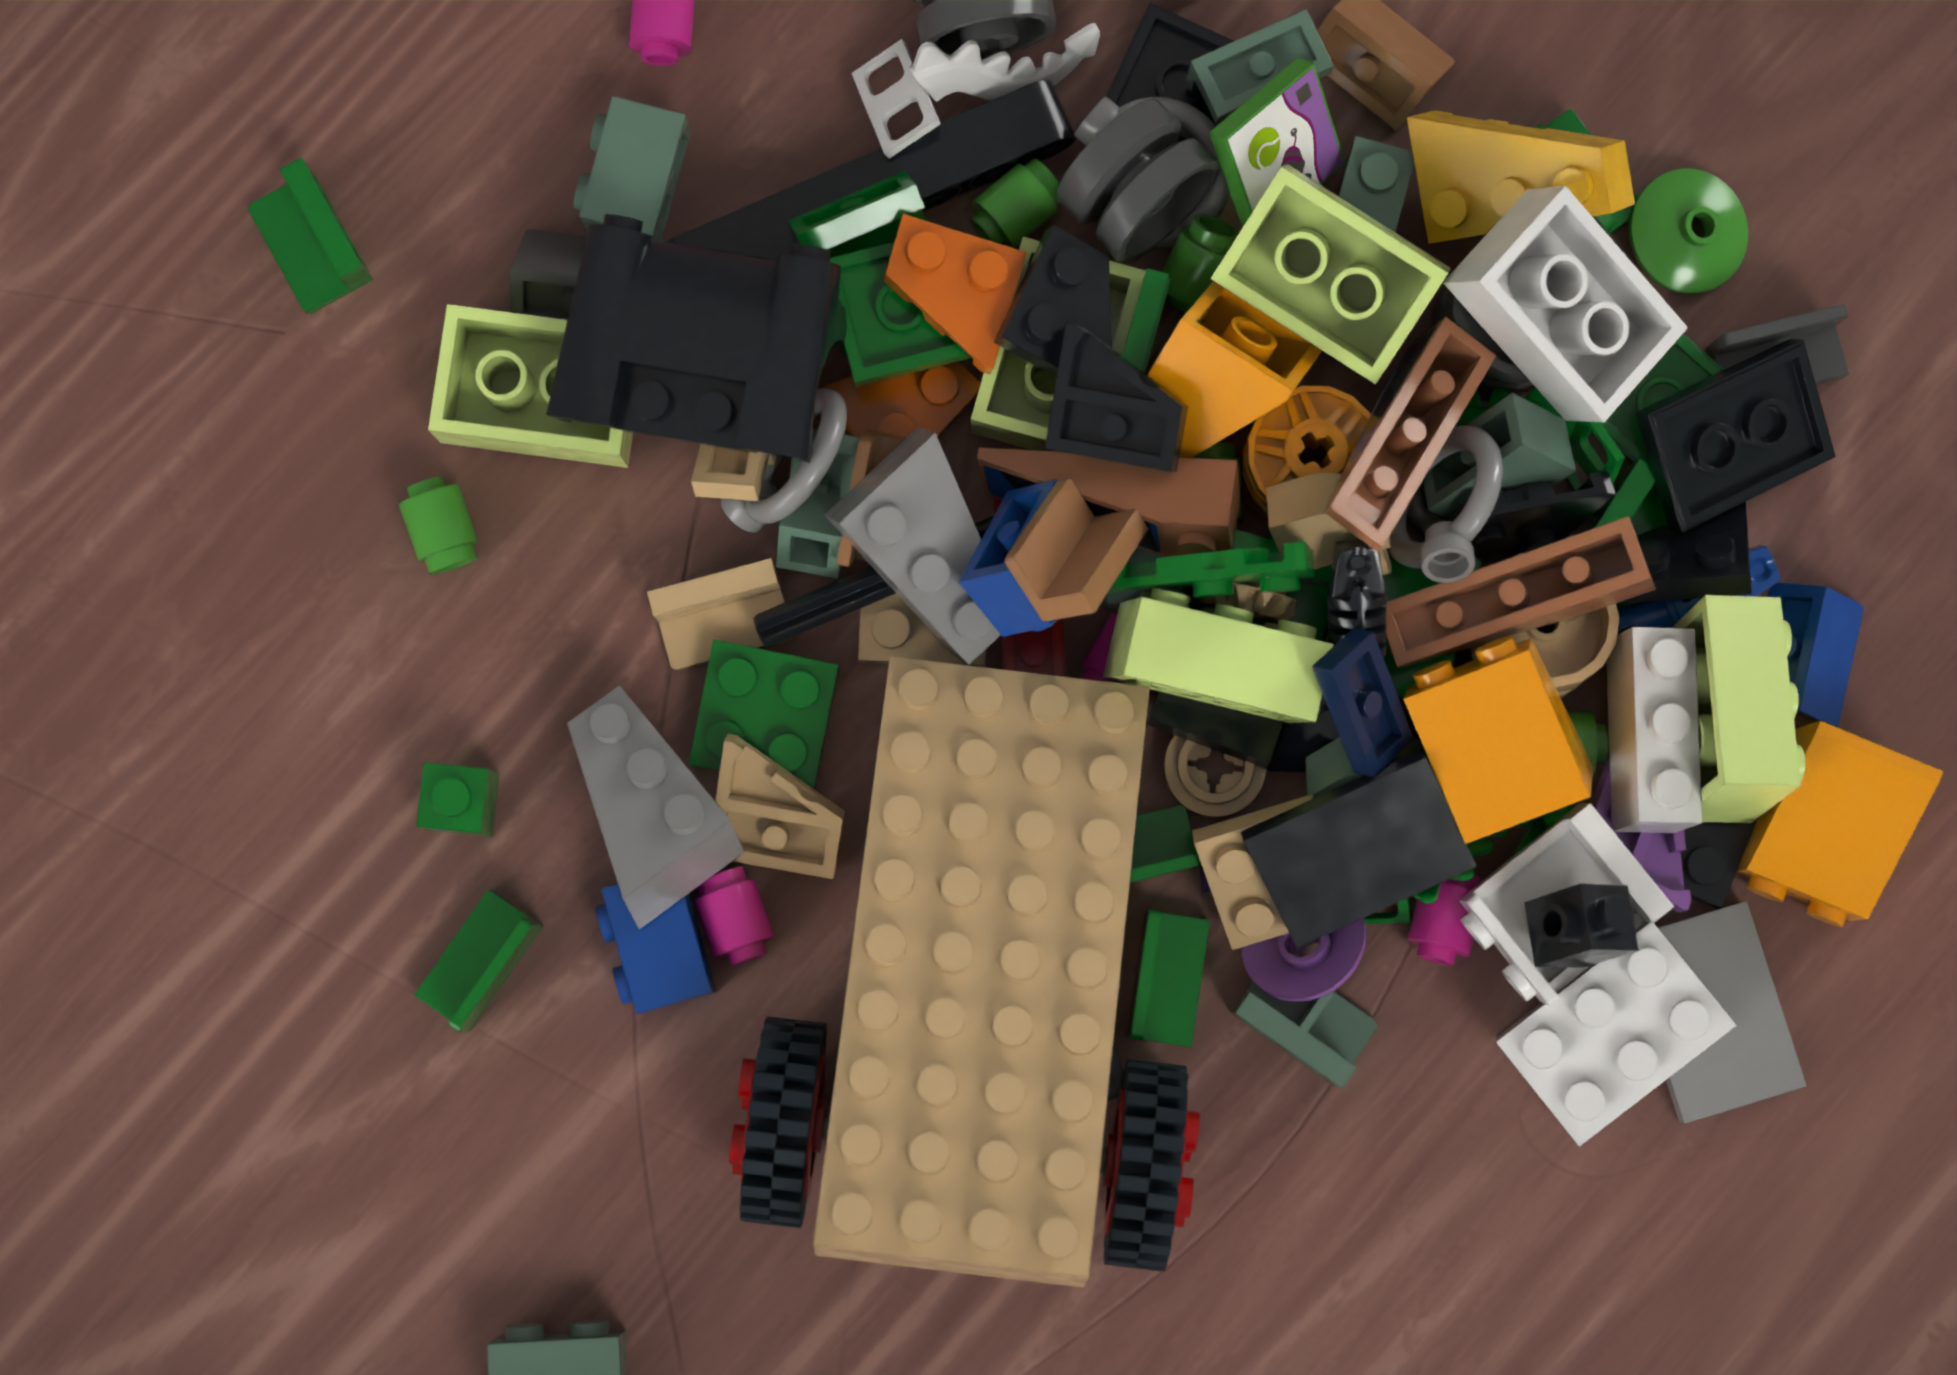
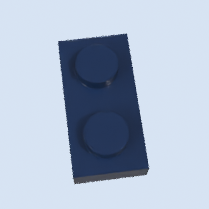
M1353 628L1319 659L1312 668L1354 774L1374 778L1414 740L1373 631Z

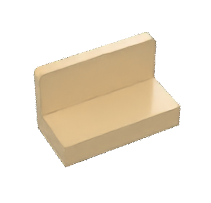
M771 558L647 592L653 616L659 622L670 666L675 671L709 663L713 639L756 648L767 647L759 638L753 618L758 613L785 603L777 571ZM793 637L788 638V639H786V640H783V641H781V642H779V643L789 641V640H791Z

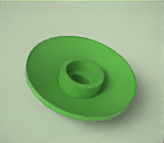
M1690 168L1666 172L1653 179L1642 189L1635 200V205L1631 209L1628 232L1633 255L1644 273L1656 284L1667 290L1681 294H1698L1712 290L1722 285L1736 272L1745 256L1748 243V224L1741 202L1725 182L1708 172ZM1693 217H1697L1704 227L1703 238L1697 236L1692 230L1691 223Z

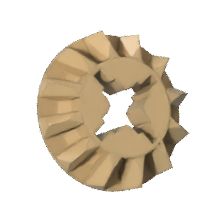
M1259 581L1233 583V595L1195 597L1200 603L1206 604L1209 607L1215 608V604L1232 606L1253 612V617L1273 621L1294 617L1297 605L1296 599L1285 596L1286 592L1260 593Z
M1174 735L1164 758L1167 787L1186 809L1208 818L1236 814L1256 798L1263 786L1266 768L1222 753L1223 762L1232 764V767L1242 768V772L1233 771L1232 774H1223L1215 786L1214 793H1209L1210 784L1207 783V773L1197 770V767L1187 766V762L1196 763L1197 760H1206L1213 749Z

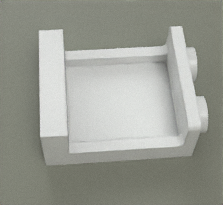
M1579 803L1458 900L1468 912L1467 915L1460 919L1461 923L1484 950H1487L1493 944L1510 964L1502 970L1503 975L1526 1002L1536 996L1541 1003L1551 1005L1559 998L1557 993L1590 966L1584 968L1535 967L1524 902L1577 884L1626 885L1629 890L1635 931L1646 922L1655 923L1674 907L1591 803Z

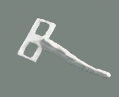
M1096 23L1089 24L1064 40L1066 51L1063 54L1045 53L1042 57V66L1038 68L1034 67L1030 57H1022L1009 70L1011 60L1007 52H998L982 60L979 45L973 40H968L952 54H946L932 42H925L920 45L916 57L913 59L907 43L901 39L851 74L884 155L890 159L941 124L929 95L936 102L954 92H963L992 101L1026 85L1042 80H1050L1054 86L1068 76L1082 59L1095 56L1100 31ZM899 57L904 69L903 77L880 94L874 95L869 84V76L873 71L891 59ZM918 102L923 114L921 124L898 140H892L887 128L888 120L909 104Z

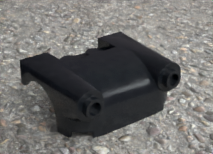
M605 214L603 224H590L546 415L565 422L574 420L592 423L624 432L742 452H762L792 457L798 461L810 463L812 456L813 414L821 372L830 348L838 340L845 341L847 331L846 308L842 306L839 300L841 266L829 262L831 251L810 245L792 244L791 254H780L777 260L664 241H651L652 237L650 235L642 233L643 222L626 216Z

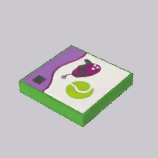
M1299 57L1209 132L1242 228L1281 166L1288 164L1322 185L1346 164L1313 62Z

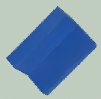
M1778 582L1769 588L1767 597H1781L1783 620H1786L1791 628L1792 644L1787 660L1790 682L1796 685L1799 702L1796 715H1801L1815 722L1822 721L1837 727L1841 717L1861 625L1863 605L1826 586Z

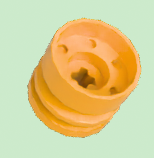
M1297 387L1285 403L1255 420L1243 446L1239 459L1242 460L1243 492L1249 506L1268 524L1266 487L1311 474H1342L1371 413L1354 396L1333 387ZM1304 443L1311 450L1321 446L1327 454L1321 462L1322 468L1315 461L1309 462L1306 465L1300 461L1299 457L1305 448Z

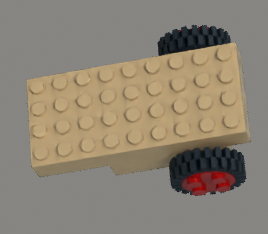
M890 656L830 1114L826 1113L827 1100H823L826 1075L827 1024L767 1016L764 1028L762 1029L756 1059L743 1058L738 1098H742L741 1108L747 1110L746 1125L734 1124L730 1144L729 1164H733L732 1173L741 1175L740 1220L742 1222L801 1228L805 1216L806 1203L811 1190L816 1153L821 1152L822 1142L827 1140L813 1243L815 1256L1084 1288L1089 1278L1099 1173H1103V1187H1106L1104 1265L1165 1271L1168 1264V1256L1170 1255L1175 1227H1184L1185 1218L1190 1217L1193 1199L1194 1179L1182 1177L1184 1162H1190L1191 1153L1196 1152L1200 1112L1187 1111V1066L1127 1059L1122 1075V1085L1120 1086L1117 1098L1112 1134H1108L1106 1147L1102 1146L1150 687Z

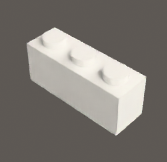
M1631 627L1617 635L1616 645L1606 660L1612 830L1614 832L1676 833L1702 823L1695 629Z

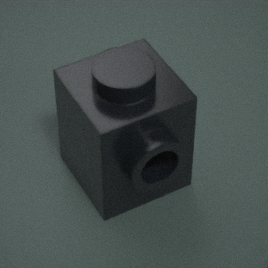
M1577 884L1524 902L1535 967L1584 968L1639 951L1629 890L1626 885Z

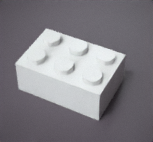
M1566 186L1527 189L1443 282L1565 421L1605 422L1688 328Z
M1646 922L1636 930L1639 951L1590 966L1557 993L1559 998L1551 1005L1538 1004L1496 1037V1043L1579 1147L1737 1026L1654 923Z

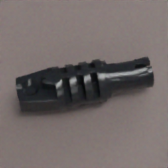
M1360 539L1338 541L1335 543L1327 590V643L1334 644L1335 646L1353 628L1373 631L1384 657L1386 655L1387 589L1384 585L1379 550L1376 552Z

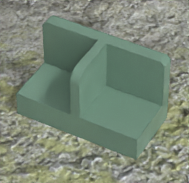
M1307 9L1191 60L1186 83L1191 93L1200 91L1217 125L1298 57L1313 62L1319 78L1330 74L1334 65Z
M1252 981L1230 1012L1333 1086L1341 1089L1344 1088L1357 1069L1353 1063L1378 1028V1023L1373 1018L1335 992L1336 989L1314 1000L1291 1002L1268 995Z

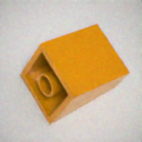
M1215 281L1209 285L1181 318L1148 373L1150 378L1188 406L1180 458H1193L1285 403L1322 352L1315 345Z
M1512 636L1494 640L1475 651L1478 659L1453 668L1450 660L1428 666L1413 675L1416 683L1408 686L1404 696L1406 707L1465 844L1591 797L1593 765L1532 638L1515 644Z
M1818 721L1795 729L1796 743L1801 745L1805 754V772L1801 786L1757 819L1736 874L1749 879L1746 889L1757 895L1777 902H1783L1785 896L1789 895L1809 904L1806 914L1834 926L1843 927L1846 919L1849 921L1869 919L1930 802L1944 771L1825 722Z

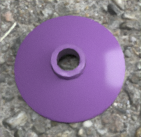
M1362 918L1298 948L1290 933L1241 947L1243 964L1253 982L1262 991L1274 998L1291 1002L1320 998L1341 986L1357 968L1366 945L1365 920ZM1314 943L1319 944L1314 952L1302 957L1306 947Z

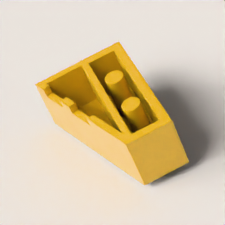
M1437 110L1407 117L1428 244L1487 234L1527 189L1566 186L1592 217L1611 214L1635 205L1625 140L1550 128L1525 127L1493 119L1481 120L1456 116L1453 113Z

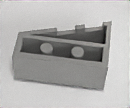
M917 427L835 504L825 516L950 653L970 665L1000 636V633L959 583L963 572L981 541V537L936 433L922 427Z
M620 685L567 723L623 900L639 930L744 853L731 820Z

